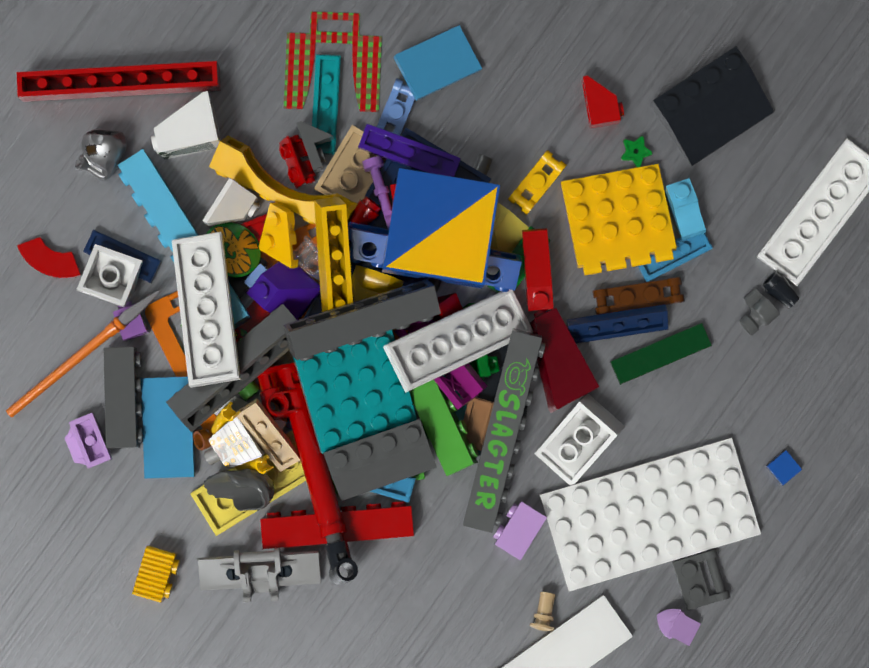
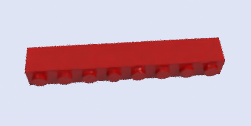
M217 61L16 72L17 95L23 102L221 91L220 67Z

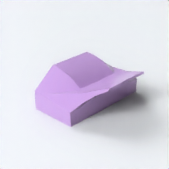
M94 413L69 422L70 430L65 437V441L74 463L84 464L89 469L112 460L110 449L106 448L105 436Z

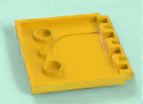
M659 164L561 181L577 267L583 268L584 276L602 273L601 264H605L607 272L627 268V259L630 260L631 267L651 264L650 255H654L656 263L674 259L672 251H676L677 246Z

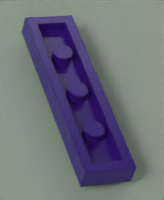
M366 124L358 146L361 150L421 172L455 177L461 158L369 124Z

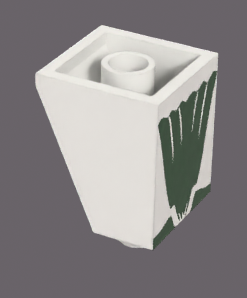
M208 91L202 92L154 127L155 135L151 136L153 149L164 160L217 149L221 137L213 99Z

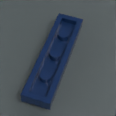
M665 304L567 319V328L576 344L669 330L668 311Z

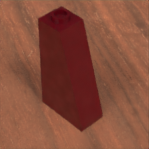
M557 308L550 311H538L533 314L535 319L530 322L534 331L532 333L542 335L541 342L546 343L542 358L537 357V362L540 367L539 371L550 413L599 387Z

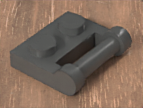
M716 549L672 562L687 611L731 598L729 590L725 589L716 560V557H718ZM701 561H707L716 591L715 594L709 595L699 563Z

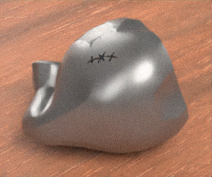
M100 129L86 132L81 141L84 154L79 156V160L75 163V169L87 171L101 181L109 179L125 155L127 142L124 134L121 131Z

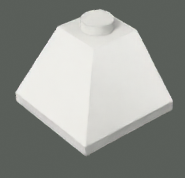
M229 178L202 221L209 228L217 224L246 221L248 217L252 218L256 214L260 206L257 204L259 199Z

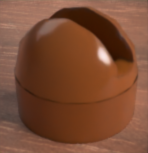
M201 429L193 433V441L198 450L202 451L211 447L208 439L213 434L210 430Z

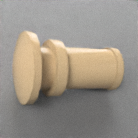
M540 592L537 614H534L533 617L536 620L535 623H530L529 626L540 631H554V627L550 626V622L554 619L552 611L556 594Z

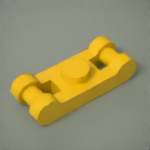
M549 150L543 154L508 198L512 204H518L522 208L521 211L526 215L529 214L567 166L562 160L560 162L553 157L554 154ZM546 164L553 169L550 175L542 170ZM525 190L533 195L530 200L522 196Z

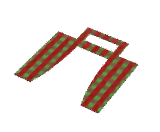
M311 12L310 34L287 33L284 109H303L310 87L315 57V44L317 42L353 44V77L360 112H379L382 36L359 35L360 13ZM317 20L353 21L352 33L317 31Z

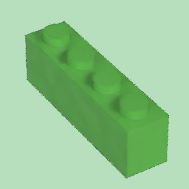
M432 380L410 390L411 400L446 476L453 475L477 464L478 460L476 457L479 454L475 445L469 443L467 439V427L463 420L459 421L456 415L458 409L436 382Z

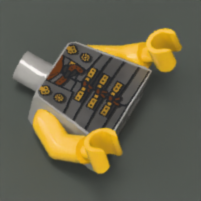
M229 402L218 413L211 428L213 435L208 439L212 448L204 452L205 459L210 465L221 460L227 469L234 467L237 470H243L248 468L257 470L261 474L273 469L274 466H270L266 461L270 458L269 455L263 456L265 454L263 449L237 418L241 413L240 410L238 412L234 411L231 407L233 403Z

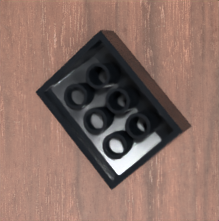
M737 46L654 99L650 105L691 167L774 113L751 67Z

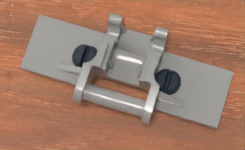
M274 548V551L240 553L239 550L234 551V556L197 558L201 591L242 588L243 603L251 602L253 593L269 592L271 601H279V586L321 584L319 551L281 553L280 548ZM274 561V562H270V563L244 564V563H248V562Z

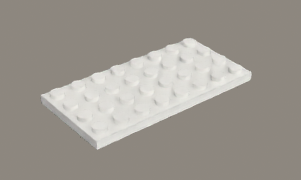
M732 438L540 495L568 591L761 534Z

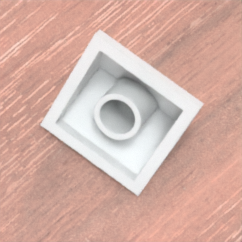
M95 244L77 291L125 307L135 292L142 260Z

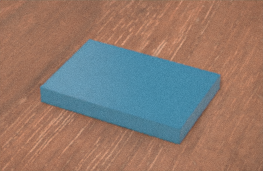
M460 25L402 51L393 57L416 101L482 70Z

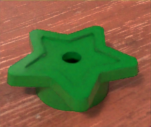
M643 136L636 141L623 140L626 151L621 157L622 161H631L638 168L641 167L643 158L653 154L652 151L645 147Z

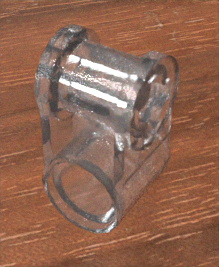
M306 235L303 238L304 241L293 251V259H298V264L304 271L320 282L319 270H317L319 267L317 244Z

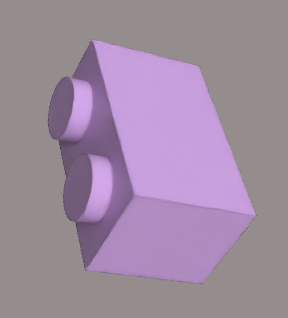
M520 501L518 505L515 503L512 505L506 515L510 518L505 527L503 525L499 526L493 538L496 539L494 543L496 546L521 561L547 517Z

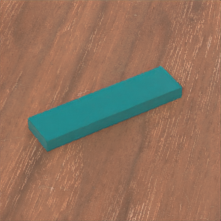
M316 54L312 126L331 134L334 140L315 147L316 149L321 148L325 155H334L336 153L341 56Z

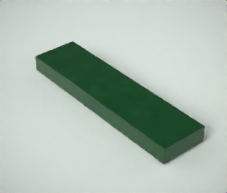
M700 323L615 359L610 364L619 385L712 345L703 324Z

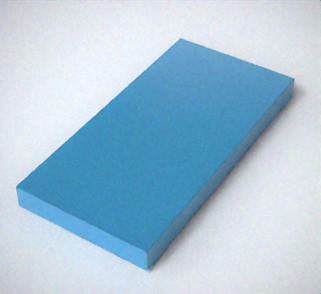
M188 377L141 378L144 479L196 477L194 431L191 432L166 403L176 392L189 383Z

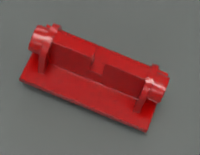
M299 135L286 136L279 143V151L288 166L290 181L294 183L296 189L304 183L307 185L315 182L314 177L316 174L313 171L310 160L301 161L302 157L308 156L302 138Z

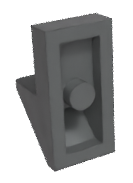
M302 121L297 122L296 124L314 173L324 170L322 163L326 162L323 151L321 148L316 149L315 146L334 140L333 136Z

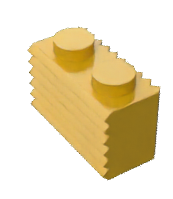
M147 545L132 594L160 603L164 601V598L169 599L173 584H170L169 581L172 574L176 575L180 560L176 559L178 553Z

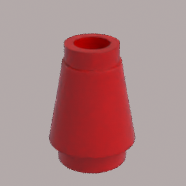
M365 196L363 200H359L349 222L368 225L379 216L378 212L381 210V207Z

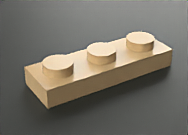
M258 399L239 409L241 413L237 418L263 451L269 455L270 460L280 472L300 461L296 447Z

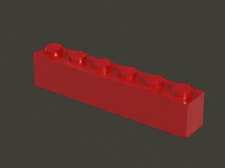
M405 501L391 502L390 508H381V503L366 505V510H356V506L341 507L342 522L346 530L342 534L344 541L353 542L414 536L412 506H406ZM306 510L291 511V516L281 517V512L266 513V518L260 519L263 549L327 544L326 538L321 539L320 527L317 524L315 514L306 515Z

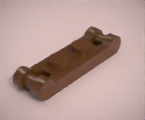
M681 277L594 290L592 292L593 298H596L597 308H595L596 315L685 302L684 294H681L680 285H682ZM670 287L671 296L664 297L663 288ZM613 296L614 305L607 306L606 297Z

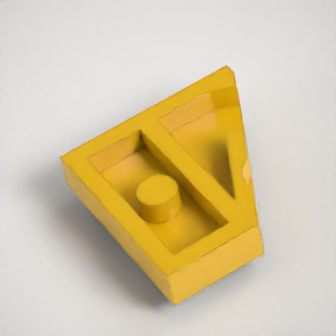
M277 202L270 203L259 249L289 268H298V259H293L292 244H297L294 232V212Z

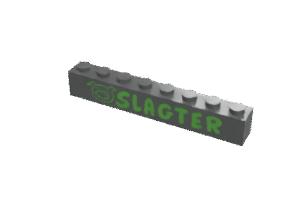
M512 329L463 526L492 533L494 526L499 527L502 513L498 512L500 502L505 503L508 488H504L506 478H512L515 464L510 462L512 454H518L521 440L516 438L518 431H523L527 416L523 415L524 407L531 404L533 392L529 391L531 381L536 382L540 368L535 366L537 357L542 358L546 343L541 342L542 335Z

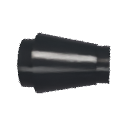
M777 271L772 273L762 285L766 293L788 308L796 304L800 298L785 276Z

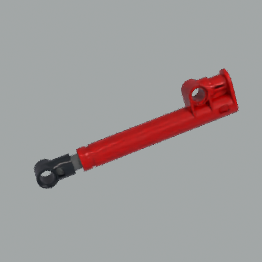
M295 362L268 367L257 377L261 388L260 398L262 405L274 420L290 419L317 524L320 527L321 539L326 538L328 544L325 546L330 564L329 577L334 584L344 585L357 576L358 566L351 558L347 541L343 540L342 534L346 530L342 522L334 485L324 453L320 452ZM270 402L276 403L279 411H274L270 406ZM340 566L347 570V578L340 574Z

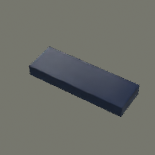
M94 229L83 250L84 253L91 255L94 245L97 244L142 260L138 278L148 283H152L162 262Z

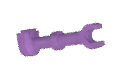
M376 156L364 160L362 164L364 171L371 173L375 186L373 191L375 197L379 199L386 226L389 229L392 215V207L388 197L389 189L388 186H385L380 171L384 166L382 157Z

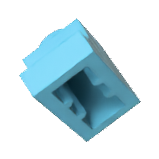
M690 178L667 185L665 196L681 239L685 240L706 233L698 205V198Z

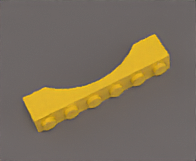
M229 135L219 142L209 165L219 176L229 177L237 181L245 189H252L259 193L261 198L281 204L302 216L303 220L310 224H316L314 200L339 197L346 203L348 222L357 206V203L338 193L310 195L284 186L263 169L255 158L250 146Z

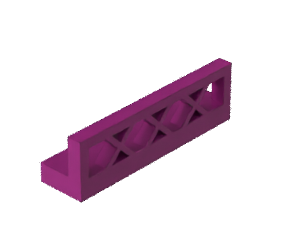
M433 319L426 322L417 321L411 323L405 329H396L394 332L399 338L408 335L405 330L413 333L435 321ZM469 363L444 374L446 378L440 376L434 379L457 409L472 401L488 387ZM455 390L460 393V395L464 398L463 400L460 399V397L456 394Z

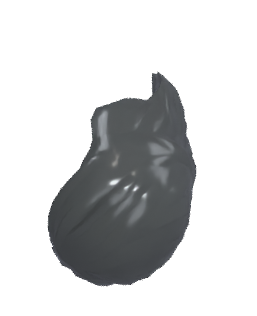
M246 468L239 471L222 470L207 477L204 481V487L209 495H213L215 498L232 499L234 507L238 511L263 509L271 502L274 496L275 488L270 476L267 473L261 474L253 469Z

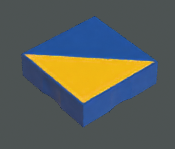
M399 168L382 272L414 278H435L446 283L482 289L485 286L500 185Z

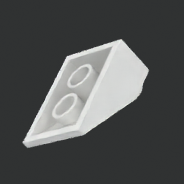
M587 394L535 452V455L572 486L621 433L625 426L591 395Z

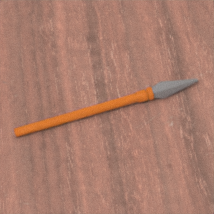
M160 290L155 291L126 309L119 317H115L102 332L6 410L7 414L10 417H14L106 340L124 330L126 324L133 321L160 293Z

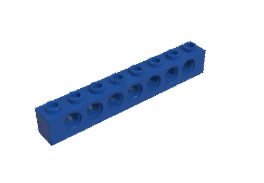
M348 222V236L351 240L349 245L350 262L361 263V261L370 262L374 267L382 268L389 229ZM372 242L376 245V248L372 251H367L363 248V244ZM490 249L487 268L496 266L500 271L495 275L487 272L485 285L494 286L496 290L508 292L509 289L516 290L522 263L521 255Z

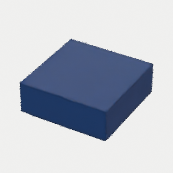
M787 450L766 466L782 486L802 470Z

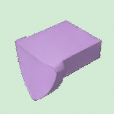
M668 609L658 613L657 621L661 632L669 639L673 637L690 646L701 624L684 615L685 612L680 609Z

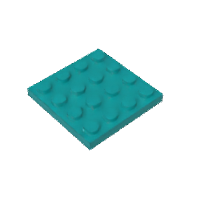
M392 330L386 331V334L380 337L371 336L364 338L362 342L355 345L346 344L340 346L334 352L315 354L309 360L301 361L293 357L318 446L322 454L417 420L409 391L405 393L383 346L395 341Z

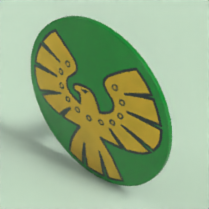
M229 222L213 226L206 234L222 232L228 276L243 277L252 273L258 266L261 258V250L259 249L256 237L247 228L237 223Z

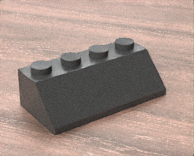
M420 419L324 453L341 501L437 468Z

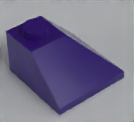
M278 262L259 276L247 294L269 313L283 304L299 320L320 294V284L299 265L298 268H289Z

